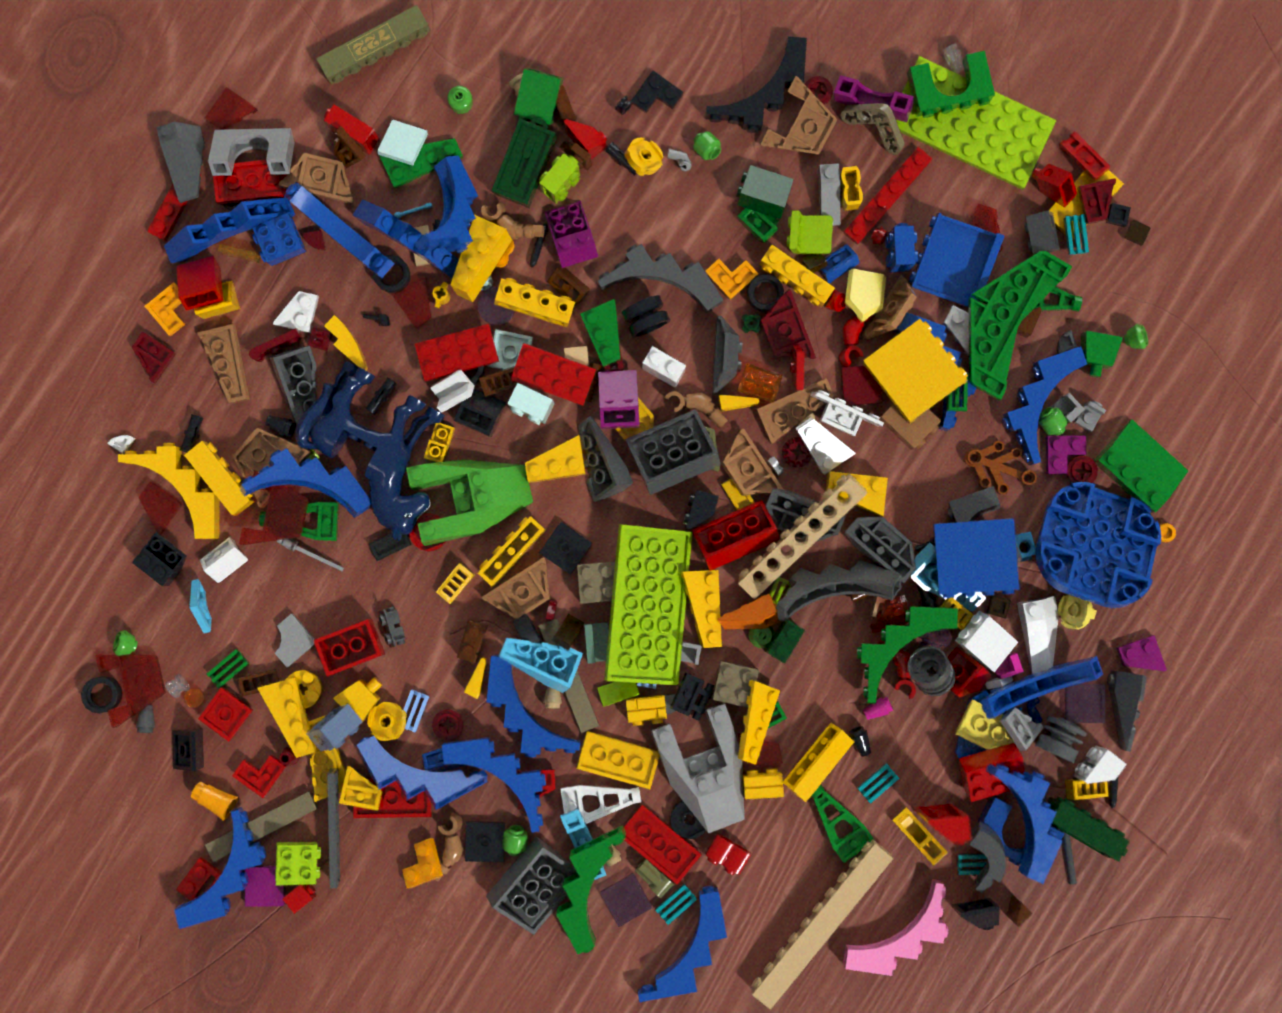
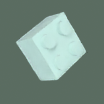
M517 383L508 401L512 413L520 417L524 414L528 416L529 421L537 425L546 423L555 404L553 399Z

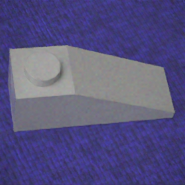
M839 164L819 165L817 177L820 216H832L833 226H840Z

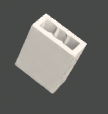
M652 346L643 361L642 369L676 388L685 372L686 365Z
M978 611L971 618L969 624L959 633L955 640L984 667L993 672L997 670L1018 643L990 616L981 611Z

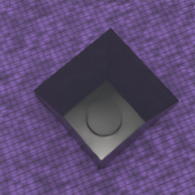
M991 898L952 904L953 909L963 919L980 929L982 928V930H991L994 926L999 925L1000 907Z

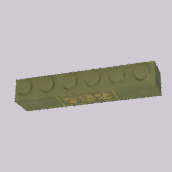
M415 5L316 59L330 84L339 83L344 80V77L358 73L366 65L375 64L381 57L392 55L394 50L400 47H407L411 44V41L417 38H424L430 32V28L418 5Z

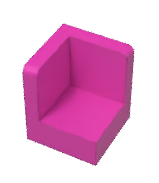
M1013 652L1008 654L995 671L997 678L1000 679L1024 672L1018 654Z

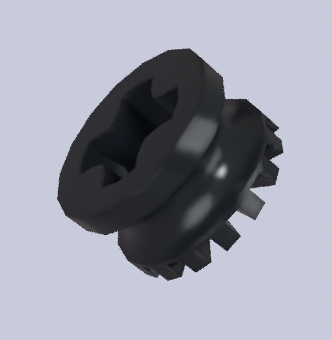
M624 96L621 102L617 103L615 109L620 110V114L624 115L631 108L633 102L628 101V97Z

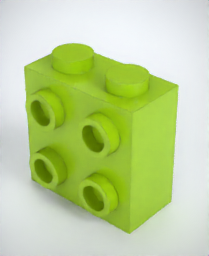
M564 153L561 157L557 156L552 162L553 167L549 172L545 171L539 179L541 192L555 204L559 200L562 202L567 197L569 188L571 186L575 187L580 180L579 162L573 156H567Z
M277 842L276 885L316 884V879H320V867H317V859L321 858V847H318L317 842Z

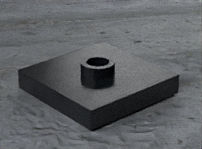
M560 522L539 553L571 575L592 543Z
M467 821L465 861L504 862L505 850L502 847L505 822Z

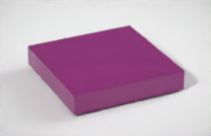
M254 866L245 869L249 879L245 888V907L285 906L283 901L285 885L275 884L276 866Z

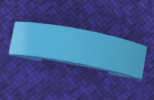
M579 809L560 816L575 848L593 840ZM604 866L600 869L594 880L606 876Z

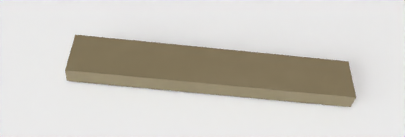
M556 618L539 625L545 643L550 645H557L552 642L553 637L560 628ZM577 670L570 689L566 690L565 693L579 729L583 733L598 727L599 723Z
M308 791L248 822V830H252L254 841L318 809V806L314 802L311 792ZM233 830L205 844L213 862L231 853Z

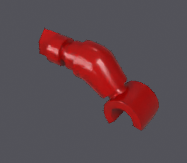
M875 314L868 317L862 323L854 316L843 326V341L847 348L843 349L839 354V361L842 366H850V352L855 355V358L864 356L863 351L856 345L859 344V337L864 323L866 324Z
M880 639L876 644H885V641ZM901 648L892 658L895 661L897 675L900 677L894 689L899 690L902 684H908L911 687V691L908 693L910 700L916 693L915 684L910 679L911 676L908 672V661L911 655L908 651H904Z

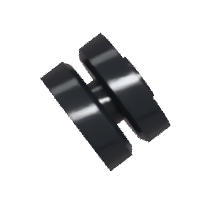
M660 295L643 299L622 311L625 322L632 323L629 326L632 338L653 332L670 322L667 311H659L663 307Z

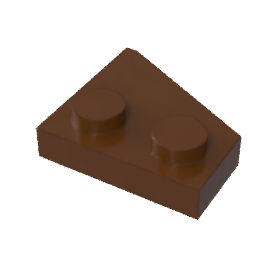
M342 126L335 131L338 137L334 140V155L343 162L346 168L367 156L363 152V148L358 143H355Z
M563 142L559 148L568 156H573L579 162V169L584 168L588 171L592 166L591 155L577 143Z

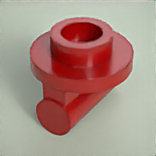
M833 290L825 308L840 312L846 307V295Z

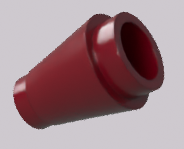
M288 746L282 750L279 761L283 765L292 766L299 761L300 757L296 758L292 749Z

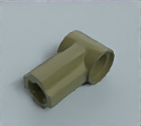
M647 859L643 860L635 869V872L649 884L650 889L660 898L675 884Z

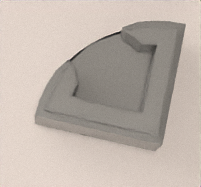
M775 457L767 461L768 465L778 476L784 472Z

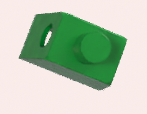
M1092 331L1081 333V348L1087 365L1091 366L1090 377L1100 378L1102 368L1108 369L1114 365L1123 337Z

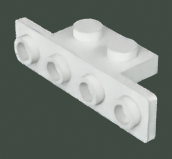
M822 390L812 392L810 395L827 403L819 421L851 436H856L862 420L875 426H883L884 422L879 420V416L871 413L869 415L862 413L863 409L857 406H852L851 408L845 405L846 401L839 398L834 400L829 397L827 392Z

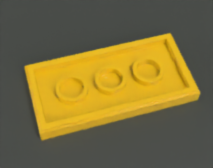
M1109 170L1096 181L1084 171L1074 182L1077 195L1065 208L1055 203L1049 209L1053 213L1055 226L1066 235L1064 217L1080 216L1083 214L1078 192L1079 186L1116 178V184L1112 191L1113 197L1124 183ZM1070 221L1072 240H1074L1073 221Z
M587 731L576 769L651 789L660 756L657 750Z

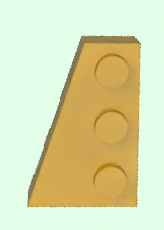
M828 472L825 492L828 489H834L837 486L836 482L843 475L847 476L849 473ZM851 474L867 491V494L856 506L879 517L884 516L888 478ZM842 491L838 493L837 497L842 500L846 499L848 493Z

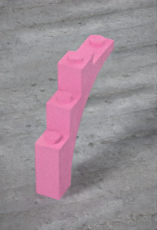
M932 879L929 894L922 909L902 931L877 943L845 945L843 959L845 969L892 976V971L896 969L897 965L895 956L918 960V954L922 953V942L920 940L944 944V938L948 936V926H946L942 919H939L943 915L941 901L946 894L944 884L940 880Z

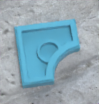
M199 579L192 580L190 609L203 633H209L211 631L212 617L207 606L206 591Z

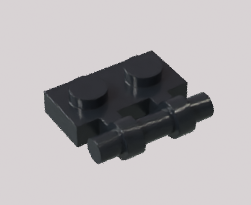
M685 672L670 708L686 716H689L691 710H694L692 718L699 721L701 715L705 713L706 709L704 708L708 699H711L713 695L711 692L714 685L707 683L705 689H702L704 681ZM698 694H701L698 705H695Z

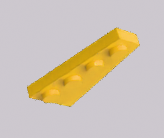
M719 570L680 572L686 586L684 587L686 595H688L691 604V613L694 615L696 622L695 627L700 645L702 646L701 648L722 647L721 624L718 622V618L721 617Z
M297 677L259 687L258 690L295 757L298 758L317 752L315 744L306 734L311 729Z
M749 680L751 692L746 700L748 712L747 715H744L745 732L741 734L738 759L756 765L780 690Z
M326 715L309 721L310 729H312L317 723H319ZM315 745L317 752L310 754L313 776L312 784L315 794L314 802L328 797L327 773L330 768H337L339 793L342 792L346 769L338 748H333L331 751H320Z

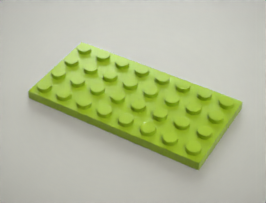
M919 56L915 66L929 63L933 83L939 92L947 96H957L966 90L967 81L965 77ZM907 81L902 93L912 96L909 81ZM995 92V96L989 104L983 106L974 104L965 110L956 108L946 114L938 112L928 118H923V116L917 117L913 103L907 123L896 120L901 133L1022 190L1025 188L1057 121Z
M619 524L605 681L664 685L679 684L687 597L684 588L686 586L680 572L689 571L692 532Z

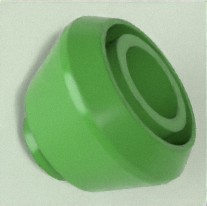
M1136 324L1127 330V334L1124 335L1127 346L1130 345L1134 349H1145L1148 346V336L1143 325Z
M772 626L766 629L749 630V640L758 648H766L775 635Z
M122 630L115 637L113 652L117 656L129 655L131 652H135L138 641L135 640V636Z

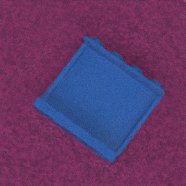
M937 213L930 220L929 235L926 234L923 239V252L918 254V262H915V264H918L916 271L911 272L908 282H911L912 288L968 307V298L970 297L980 302L971 294L987 285L1005 235L995 234L943 216L942 213Z
M1014 519L933 524L939 595H943V598L955 597L954 594L962 593L963 597L974 596V592H982V595H994V591H1002V594H1013L1014 590H1019Z

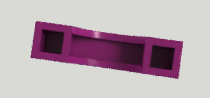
M840 75L834 90L835 102L845 105L884 103L892 109L896 120L906 123L913 108L914 96L897 91L893 93L877 92L865 87L859 80Z

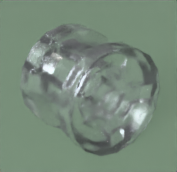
M177 674L172 681L165 683L166 689L174 698L180 697L183 691L186 692L190 689L188 682L181 674Z

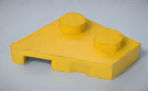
M347 766L339 804L378 811L383 791L379 790L352 767Z

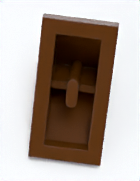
M1041 307L1033 309L1021 321L1017 330L1018 335L1025 338L1032 335L1042 311Z

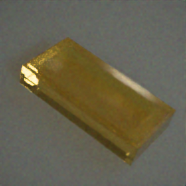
M219 244L217 251L223 255L260 263L261 257L256 252Z

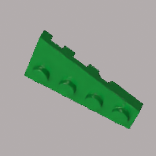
M455 138L423 144L413 166L379 155L395 189L435 171L434 166L445 157L459 155L460 159L463 158Z

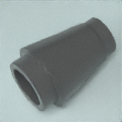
M141 705L135 727L137 728V733H153V728H155L153 705Z

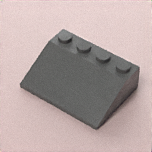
M696 409L625 439L650 495L721 465L719 454Z
M535 837L525 852L517 858L486 897L493 909L534 935L567 896L563 888L564 879L577 873V871L570 862L551 846Z

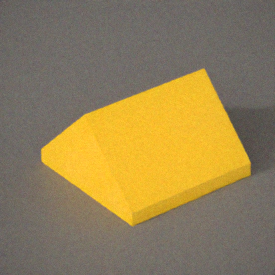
M233 282L222 283L223 301L194 308L195 314L202 319L239 310L240 307Z

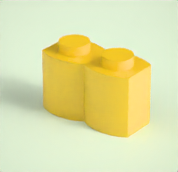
M857 166L843 167L840 173L841 205L844 211L858 209L863 200L862 189L859 186L861 175Z

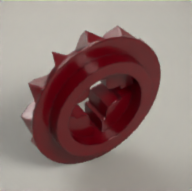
M814 76L805 82L807 88L814 95L815 92L812 90H816L821 85L820 92L823 94H819L817 98L824 105L830 101L833 95V87L829 80L821 76Z
M801 437L789 439L782 448L784 461L792 467H803L812 458ZM798 444H800V451L805 454L799 455L797 460H795V453L789 450H795Z
M1075 457L1069 462L1067 478L1072 483H1093L1098 475L1097 465L1090 457ZM1081 466H1083L1084 470L1089 471V473L1083 474L1082 477L1079 472L1075 471L1080 469Z
M442 710L435 715L432 728L435 735L440 739L453 740L462 732L463 720L454 710ZM447 716L450 723L456 724L450 727L449 733L446 726L440 725L446 722Z

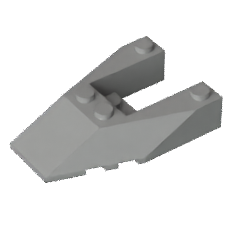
M724 703L705 710L717 746L685 759L681 755L671 724L668 723L650 730L671 787L708 833L745 820L743 762L738 759L739 745Z

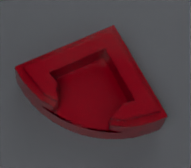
M322 230L302 233L305 241L311 247L317 250H326Z
M550 599L545 619H554L558 603L556 600Z

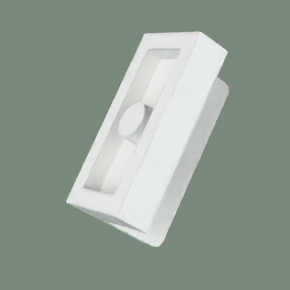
M458 370L431 385V390L439 398L438 410L442 413L472 396L474 384L462 370Z
M231 537L200 559L203 570L217 583H220L248 561V558L238 549Z

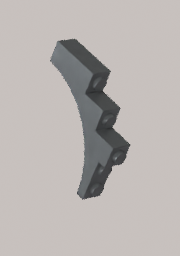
M635 244L627 249L628 253L625 256L628 262H620L615 266L614 271L603 273L599 276L600 280L597 281L602 291L614 284L628 280L649 279L665 282L690 295L706 313L723 303V298L699 262L688 264L683 268L685 271L682 272L671 253L667 255L665 253L661 254L655 259L656 262L654 263L642 244L639 246Z
M859 560L855 566H852L850 571L829 564L825 570L821 571L820 575L799 568L790 578L789 584L791 588L788 590L787 595L777 604L778 620L786 622L804 606L831 596L864 594L893 600L901 589V574Z

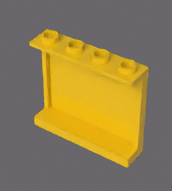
M921 319L863 360L864 366L909 424L913 423L917 417L962 384H966V377L968 376L962 367L958 368L954 363L956 361L954 356L950 352L946 353L943 349L944 344L938 336L934 337L932 335L930 325L926 321L922 322Z

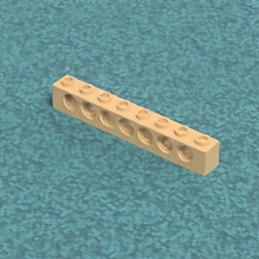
M850 473L847 476L843 475L836 482L837 486L832 490L828 489L822 495L823 499L819 503L814 502L808 508L809 512L804 517L802 515L798 517L794 522L795 525L790 530L787 528L780 535L781 539L777 543L772 542L766 548L767 552L763 556H757L749 569L745 568L738 575L740 577L738 584L754 600L867 494L866 489ZM842 491L848 493V497L843 500L837 497L838 493ZM826 505H831L834 507V510L826 513L823 508ZM816 518L820 523L817 526H812L809 524V521ZM797 532H804L806 536L803 539H798L795 537V534ZM784 545H789L792 550L784 552L781 548ZM770 558H775L778 563L770 565L767 561ZM757 571H761L764 574V576L762 578H756L754 576V573Z

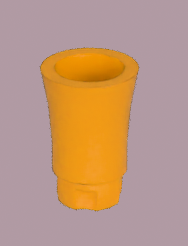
M199 782L194 787L190 796L198 804L213 812L223 821L230 816L238 801V796L228 794L204 782Z

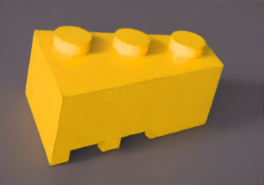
M578 435L525 462L528 483L586 475L580 436Z

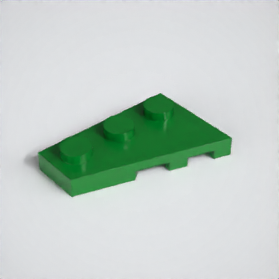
M615 299L581 313V318L602 366L605 367L621 360Z

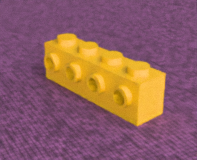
M771 245L760 261L759 265L762 266L761 268L765 272L775 275L781 283L791 286L797 294L804 295L815 306L822 308L835 287L774 245Z
M501 278L494 305L567 328L575 302L567 296L558 297L553 295L554 293L551 291H539L530 284L521 285L514 279L506 278L505 280Z
M201 441L184 456L230 514L238 516L255 502L252 498L253 494L251 493L244 497L240 491L241 478L235 472L232 473L229 470V463L223 457L220 458L216 452L218 450L211 442Z
M525 517L518 525L520 528L516 532L512 531L505 540L507 542L502 547L499 545L492 552L494 556L489 561L486 559L479 566L481 570L478 574L491 586H494L546 531L533 517Z
M830 723L782 783L797 797L807 802L854 741L842 729Z

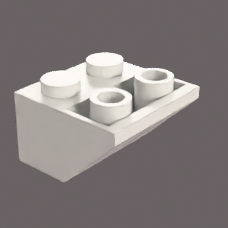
M1096 745L1089 749L1084 762L1077 765L1073 776L1087 784L1111 781L1118 777L1127 764L1109 750Z

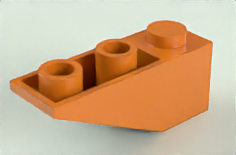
M770 594L760 596L757 600L744 604L740 608L718 618V622L724 629H766L780 622V620H778L776 603Z

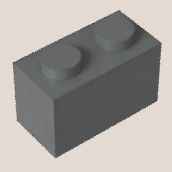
M1048 210L1026 216L1027 222L1024 223L1026 233H1029L1030 236L1028 241L1029 251L1035 255L1040 251L1050 253L1060 250L1053 213Z

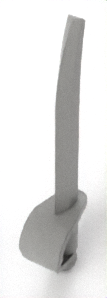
M282 536L276 538L277 543L285 546L292 552L298 550L342 572L344 570L343 567L297 546L298 541L293 538Z

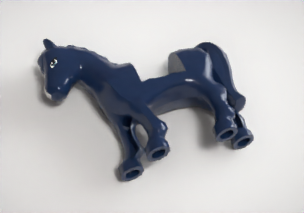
M345 361L342 370L335 377V383H324L321 396L299 419L296 426L297 444L301 448L317 449L322 454L334 458L348 437L359 443L364 440L365 443L363 445L375 451L365 472V477L369 479L371 487L370 495L373 513L381 525L391 530L393 539L400 541L402 535L412 532L417 519L431 505L429 496L426 493L418 492L410 496H400L402 479L406 468H408L413 447L423 431L429 425L441 423L445 415L428 406L424 415L414 417L409 430L404 435L407 419L414 412L423 410L426 405L419 399L409 395L405 404L395 408L393 424L389 433L375 431L359 424L350 414L351 401L361 387L371 384L375 376Z

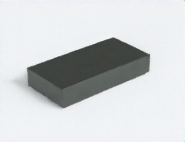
M391 533L369 543L376 561L382 560L412 545L407 534L402 535L401 540L398 541L393 539Z

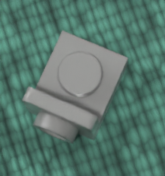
M1088 401L1083 404L1082 407L1085 410L1075 419L1074 423L1092 432L1102 414H1105L1106 410L1102 408L1103 405L1099 402Z

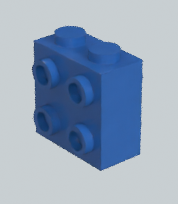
M289 213L252 227L254 234H252L256 245H260L262 250L259 252L263 262H267L270 266L306 252L294 220Z
M907 223L896 224L889 232L888 237H885V247L889 251V255L886 256V267H889V272H909L915 265V262H918V251H915L914 243H917V232L914 231V226H908Z

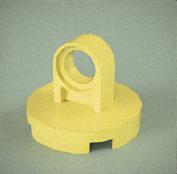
M1069 594L1061 598L1058 604V615L1061 616L1063 621L1061 624L1066 628L1079 630L1084 628L1090 619H1095L1097 610L1093 608L1091 602Z

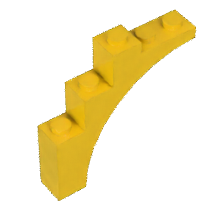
M163 443V446H157V454L156 451H144V454H137V451H125V454H118V462L147 467L162 475L173 484L189 508L195 539H219L220 500L211 489H201V476L193 466H182V451H180V447L175 446V443Z

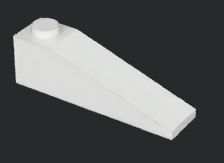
M1055 596L1017 603L1031 674L1044 672L1053 667L1059 619Z

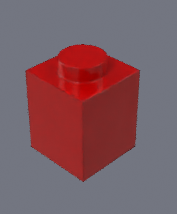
M312 884L298 885L283 898V901L295 914L316 896V890Z

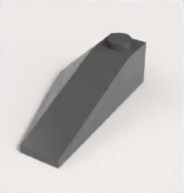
M310 346L269 356L296 426L306 410L316 402V362Z
M592 416L588 417L578 427L581 446L586 454L584 466L588 467L589 473L587 485L594 502H598L623 492L633 484L627 466Z

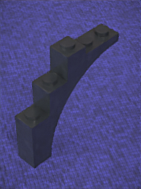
M788 36L783 60L770 81L755 94L736 103L707 106L705 119L715 123L721 120L728 121L731 124L743 122L742 129L747 130V132L756 133L761 131L764 109L771 112L782 110L784 88L789 90L795 76L804 83L807 38Z

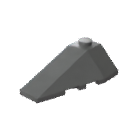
M179 122L156 127L179 202L182 203L198 198L201 181L200 168L203 165L202 152L205 149L201 127Z
M1111 670V674L1107 678V684L1109 686L1120 749L1131 752L1136 732L1135 725L1133 724L1140 715L1138 703L1139 701L1143 702L1147 676Z

